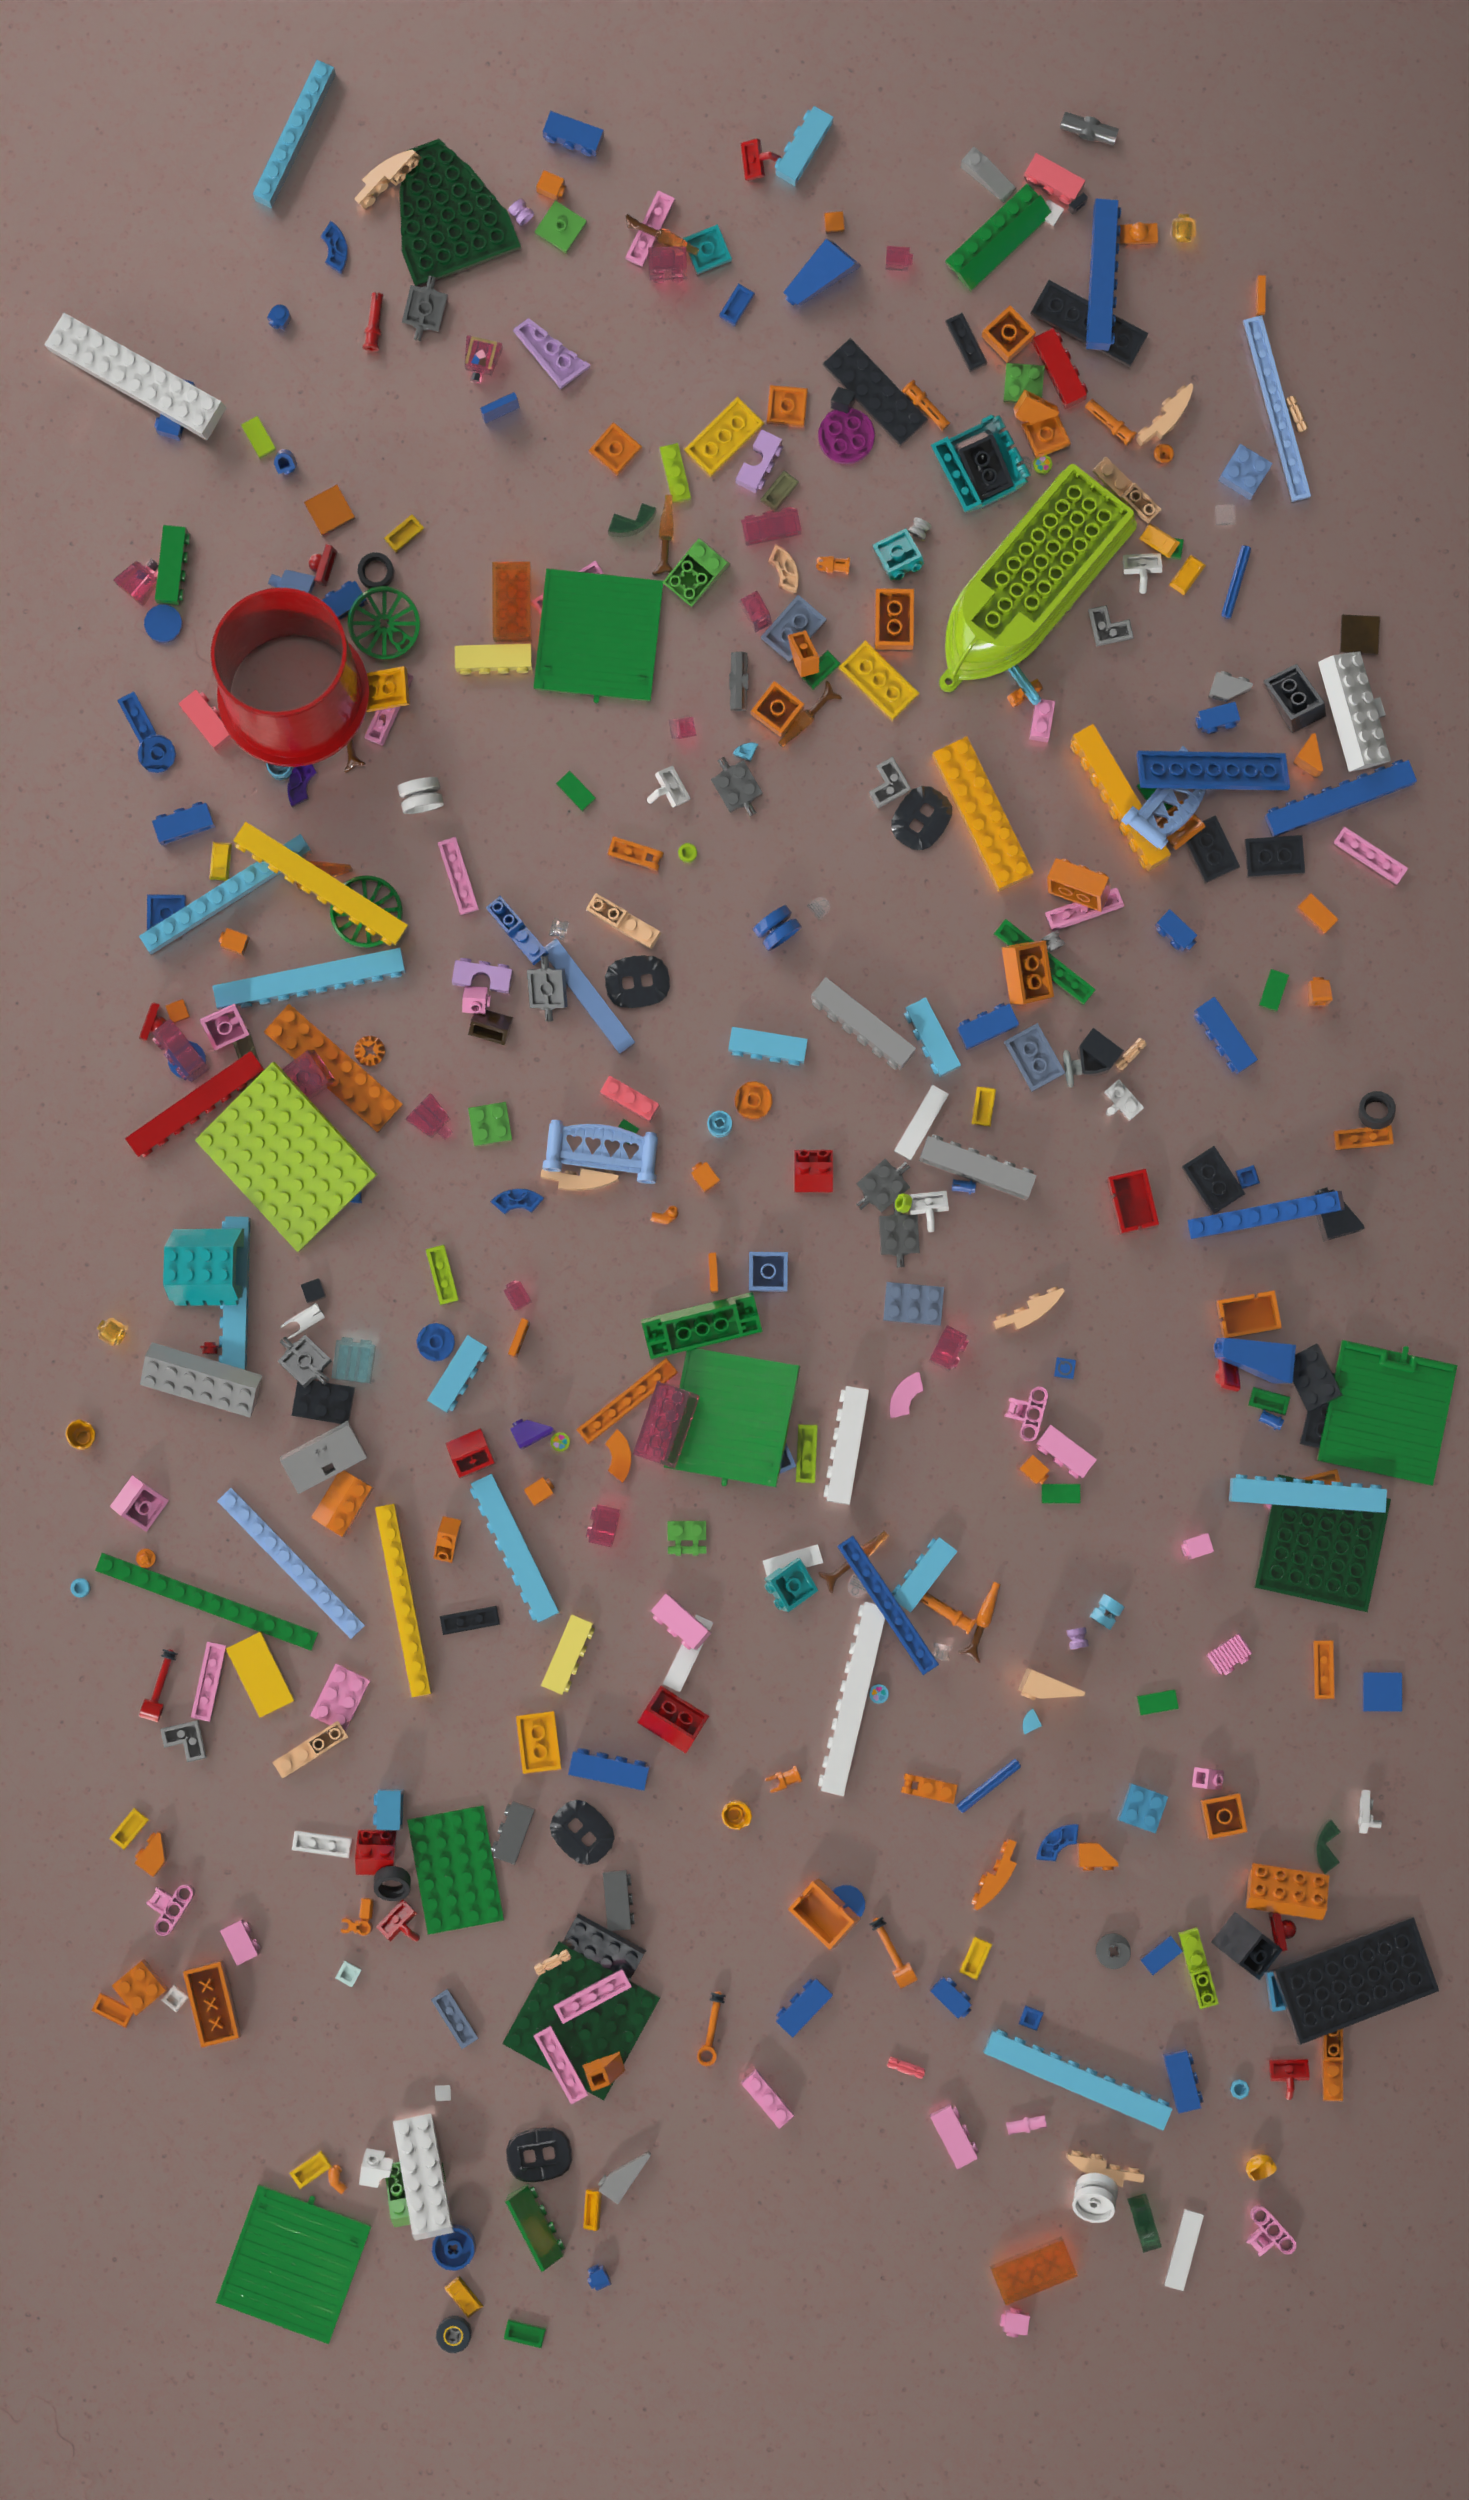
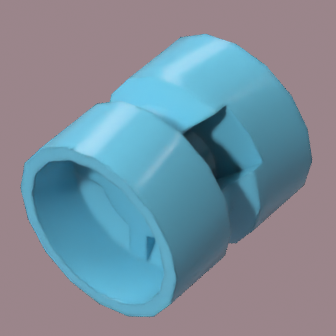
M266 763L267 770L271 776L280 781L288 779L294 769L293 767Z
M716 1111L709 1116L707 1127L711 1135L716 1138H723L731 1132L732 1120L728 1113Z
M1103 1594L1098 1602L1100 1606L1095 1608L1089 1617L1111 1630L1116 1622L1115 1617L1120 1616L1125 1607L1108 1595Z

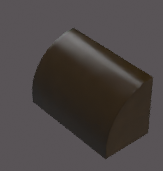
M486 1010L485 1014L474 1013L468 1035L505 1045L513 1017Z

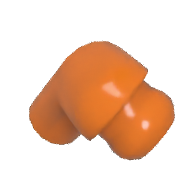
M670 1206L663 1214L652 1212L651 1221L669 1224L677 1218L679 1214L678 1208Z
M334 2165L328 2171L329 2184L339 2194H342L348 2187L340 2181L339 2174L342 2172V2168L339 2165Z

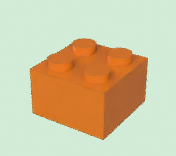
M1009 305L982 331L981 337L1006 363H1009L1033 340L1036 331Z
M774 681L753 707L751 715L779 737H782L804 709V703Z
M1240 1793L1200 1800L1208 1839L1248 1832Z
M145 1959L140 1961L112 1985L113 1989L135 2016L140 2014L169 1989Z

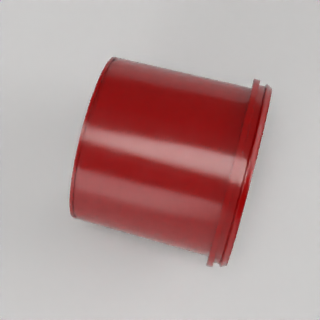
M269 588L244 597L233 605L220 620L211 644V664L218 684L217 703L224 727L241 749L266 763L285 767H298L323 761L336 754L350 742L359 730L368 709L369 680L363 661L354 647L347 641L338 617L326 603L314 595L298 589ZM286 635L310 636L330 644L342 654L339 671L330 687L316 700L298 709L283 712L262 711L242 703L231 694L232 682L242 661L256 647L271 639Z

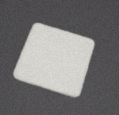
M450 2085L435 2086L436 2101L451 2100Z

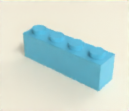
M813 106L811 111L808 110L803 118V125L797 127L793 135L795 136L792 143L788 142L784 149L785 155L783 158H779L774 166L776 168V176L793 186H796L833 124V116Z
M925 997L905 1007L906 1013H904V1017L908 1024L912 1023L915 1029L912 1032L916 1040H921L923 1044L921 1049L925 1057H930L932 1061L930 1067L935 1075L938 1073L939 1077H942L959 1068L961 1064L927 998Z
M732 1027L728 1051L732 1052L734 1056L743 1057V1054L751 1055L750 1058L762 1060V1057L770 1058L769 1061L781 1063V1060L789 1061V1065L800 1066V1063L804 1064L808 1039Z
M467 1335L427 1401L446 1413L449 1410L453 1412L458 1404V1401H456L459 1394L463 1395L469 1386L466 1384L469 1378L473 1379L479 1370L476 1368L480 1361L484 1362L488 1356V1347Z
M940 1537L937 1540L934 1538L927 1546L928 1552L925 1555L921 1553L915 1561L918 1564L915 1569H909L903 1577L905 1582L902 1586L898 1584L892 1591L898 1604L910 1613L957 1553L956 1549Z

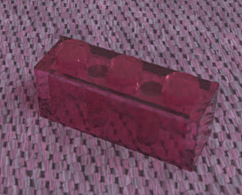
M792 507L783 508L781 512L777 513L767 511L762 516L757 517L755 515H748L741 520L746 546L801 535L802 531L797 508L792 509Z

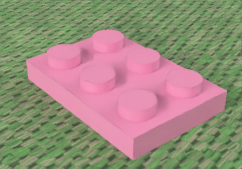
M335 1664L310 1716L329 1726L339 1721L346 1732L371 1680Z

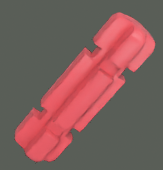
M893 2057L889 2058L887 2064L889 2068L894 2070L896 2068L897 2071L911 2076L915 2075V2077L920 2079L924 2077V2068L915 2067V2065L902 2060L898 2061V2059Z

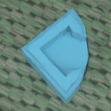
M753 742L745 743L737 747L733 755L751 762L758 744Z
M1031 1709L1024 1717L1022 1726L1024 1734L1042 1726L1034 1709Z

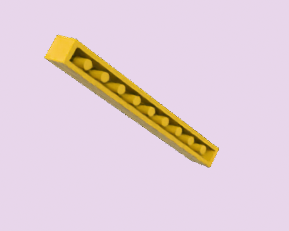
M245 821L234 838L235 848L243 853L247 850L253 854L251 858L259 863L264 861L269 864L268 869L276 874L278 871L283 873L285 880L292 884L297 882L301 885V890L307 894L314 893L317 895L316 899L325 905L327 902L334 906L332 909L340 915L343 913L350 916L348 920L354 924L359 925L361 923L366 926L365 931L374 936L377 933L382 937L381 941L391 946V944H394L396 946L408 928V925L248 822Z
M396 1504L375 1507L411 1696L417 1697L432 1694Z

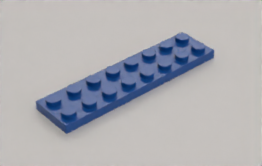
M1138 751L1136 754L1140 788L1289 790L1290 788L1286 753Z

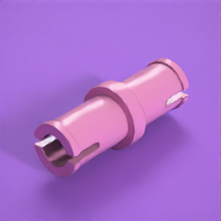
M1045 2115L1030 2119L1024 2117L1023 2120L1006 2123L1009 2135L1025 2131L1030 2133V2130L1047 2128Z

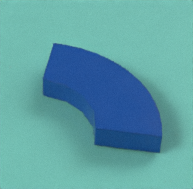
M330 221L320 236L328 247V257L325 263L342 274L348 258L347 243L341 230Z
M510 1189L498 1194L490 1202L504 1214L517 1208L526 1209L532 1213L544 1200V1197L527 1189Z
M1064 1825L1050 1832L1040 1844L1036 1859L1056 1861L1058 1853L1064 1847L1077 1844L1079 1825Z

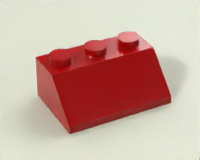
M660 1685L637 1723L679 1750L687 1753L709 1716Z

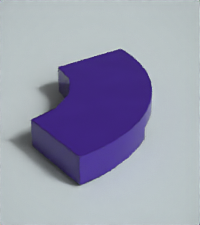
M313 764L294 767L287 787L288 798L292 808L309 799L307 793L308 784L311 778L317 774Z

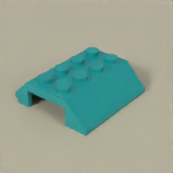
M991 414L983 418L980 424L950 439L947 436L931 444V448L964 512L981 509L1015 492L1028 483L1027 478L1031 476L1026 464H1019L1023 459L1017 447L1011 449V446L1015 443L1008 430L1002 432L1006 426L1000 415L995 417ZM989 429L994 435L1014 485L980 500L954 445Z
M173 1229L164 1246L163 1286L169 1301H173L175 1306H187L189 1303L190 1306H201L206 1303L207 1305H223V1302L225 1305H238L239 1298H242L243 1286L236 1285L237 1248H244V1229Z

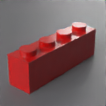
M1054 328L1033 337L1032 344L1065 409L1086 400L1088 389L1084 382L1081 383L1078 377L1080 373L1076 365L1072 366L1070 362L1071 355L1067 348H1063L1061 344L1063 339L1060 333H1056Z

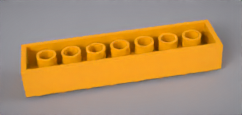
M1094 724L1074 734L1071 740L1072 744L1070 745L1073 753L1080 756L1082 768L1090 773L1091 777L1089 779L1092 785L1099 788L1101 800L1104 804L1107 803L1109 805L1111 817L1114 820H1118L1120 824L1119 830L1123 836L1128 837L1130 841L1128 844L1132 852H1137L1140 857L1138 862L1143 869L1146 868L1149 872L1168 861L1171 853L1166 845L1162 850L1156 848L1129 824L1125 825L1121 821L1132 806L1140 810L1142 805Z
M966 736L934 751L932 758L997 891L1000 892L1032 877L1034 872L968 737Z

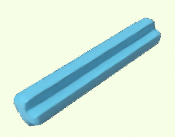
M1015 665L1008 669L1033 705L1041 702V697L1019 666Z

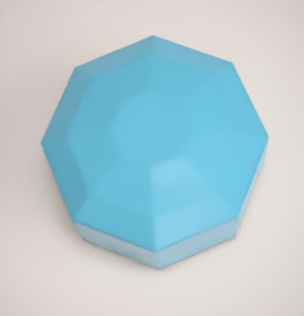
M1240 2079L1233 2081L1230 2087L1233 2097L1238 2099L1247 2097L1250 2090L1247 2082Z

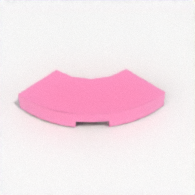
M919 1372L905 1378L895 1389L890 1402V1418L910 1414L909 1406L911 1400L916 1394L924 1391Z

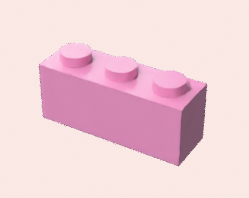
M1049 1425L1036 1443L1039 1446L1037 1449L1044 1455L1049 1453L1054 1457L1053 1462L1060 1467L1066 1466L1070 1469L1068 1473L1076 1479L1078 1477L1084 1478L1097 1460L1052 1425Z
M665 1594L651 1610L654 1614L653 1618L661 1625L662 1623L666 1624L669 1627L667 1631L674 1637L678 1635L683 1640L681 1643L689 1650L691 1648L697 1650L712 1633L668 1594Z
M757 2069L741 2081L744 2088L779 2129L794 2117L791 2109Z
M949 2104L930 2114L957 2169L978 2159L976 2154L979 2151L974 2142H969L967 2136L970 2133L965 2124L961 2126L958 2120L961 2116L956 2107L952 2108Z

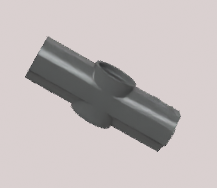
M1068 112L1064 113L1060 129L1079 134V137L1088 141L1097 140L1113 146L1119 131L1118 128L1100 123L1094 117H1081Z
M745 652L731 653L729 690H731L730 710L733 711L747 710L748 656Z

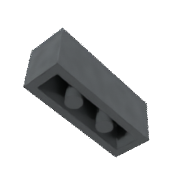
M515 1801L511 1805H507L504 1813L507 1816L505 1823L501 1822L497 1832L501 1834L498 1841H494L491 1852H494V1858L516 1864L535 1811L534 1808Z
M626 1870L603 1872L607 1929L610 1931L631 1929V1925L635 1924L634 1913H630L633 1897L632 1893L628 1894V1886L631 1885V1874H627Z

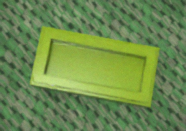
M258 416L241 424L259 458L276 450Z

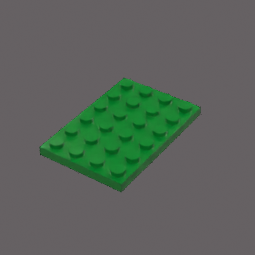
M484 1805L408 1819V1828L428 1935L504 1921Z

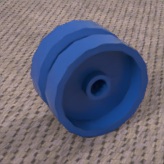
M783 905L768 914L753 928L758 938L768 935L763 940V945L768 951L780 946L802 928L797 919L787 921L792 914L787 905Z
M452 2224L454 2233L435 2237L432 2244V2254L439 2266L446 2270L456 2271L463 2269L470 2263L475 2254L476 2241L468 2228L463 2225ZM456 2244L458 2247L456 2250H453L451 2245Z

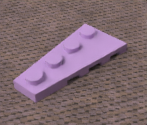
M526 319L514 328L513 332L560 389L590 368L589 363L577 357L578 355L572 350L569 351L560 341L548 335V332L531 319Z

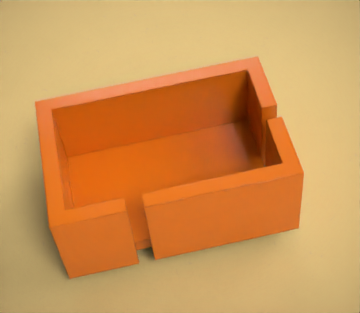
M1275 1290L1257 1293L1255 1295L1256 1299H1253L1255 1298L1254 1294L1216 1301L1219 1319L1223 1318V1321L1220 1322L1222 1338H1235L1281 1329Z
M820 1879L812 1881L804 1890L802 1896H799L788 1909L829 1950L837 1947L861 1919L849 1907L844 1908L845 1903Z

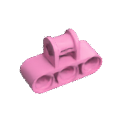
M1043 1387L1034 1388L1029 1395L1028 1402L1009 1398L1010 1405L1008 1413H1005V1417L1022 1421L1020 1436L1026 1442L1035 1440L1039 1433L1048 1399L1047 1390ZM1040 1390L1044 1393L1042 1401L1035 1400V1391ZM1031 1409L1038 1410V1419L1033 1420L1029 1417ZM1027 1427L1034 1430L1032 1438H1027L1024 1435V1430Z
M189 1884L178 1887L173 1896L163 1889L156 1887V1892L151 1900L146 1902L149 1907L161 1914L155 1923V1931L158 1935L166 1936L170 1934L195 1896V1890ZM183 1888L190 1891L188 1899L181 1896L180 1892ZM172 1905L179 1907L180 1912L178 1915H173L170 1912ZM162 1921H165L169 1924V1930L167 1932H164L160 1929V1923Z
M1256 2205L1252 2208L1251 2218L1259 2228L1246 2242L1258 2251L1257 2254L1259 2256L1266 2253L1274 2244L1284 2254H1292L1297 2247L1293 2237L1264 2206ZM1259 2210L1265 2212V2217L1262 2220L1255 2218V2214ZM1277 2225L1278 2232L1273 2235L1269 2234L1270 2226ZM1291 2240V2247L1283 2249V2241Z

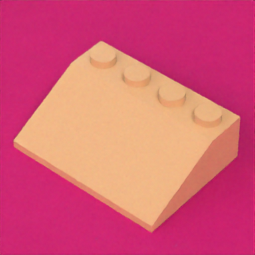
M1028 1668L1018 1690L1022 1691V1696L1034 1701L1036 1697L1045 1699L1085 1695L1084 1691Z

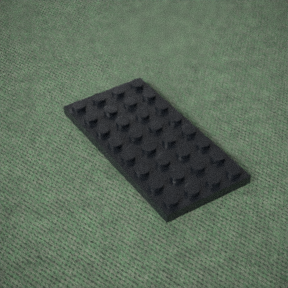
M1414 1917L1404 1919L1272 1970L1298 2045L1439 1991Z

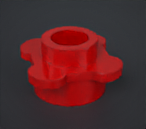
M204 1342V1346H200L202 1354H218V1348H220L216 1346V1342Z

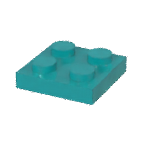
M718 224L683 238L684 245L697 275L732 261Z

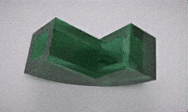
M642 503L636 521L614 513L608 529V535L613 537H629L638 534L653 521L657 513L656 508Z
M1328 1819L1322 1825L1314 1844L1315 1859L1323 1874H1326L1340 1863L1326 1845L1327 1842L1341 1832L1331 1819Z
M1146 2193L1127 2199L1143 2253L1161 2248L1160 2237Z

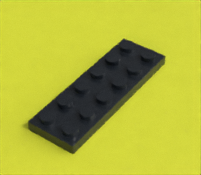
M1048 280L1030 314L1086 344L1088 300ZM1116 316L1115 326H1112V333H1115L1114 344L1110 345L1109 351H1098L1130 368L1149 333Z
M851 338L823 362V366L845 389L855 392V400L899 446L904 444L928 421L924 414Z

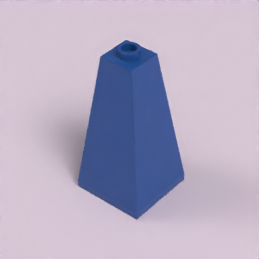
M825 239L783 292L787 296L785 299L793 306L795 304L801 306L857 270L861 265L836 243Z
M1233 1338L1216 1339L1214 1344L1215 1358L1273 1384L1293 1383L1296 1345Z

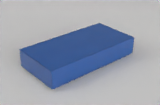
M738 284L720 312L719 317L736 326L755 293Z
M1169 1936L1140 1960L1149 1972L1154 1975L1183 1951L1174 1939Z

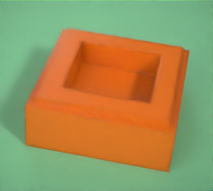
M843 211L824 213L826 233L845 232Z
M183 999L165 1005L172 1024L190 1018Z

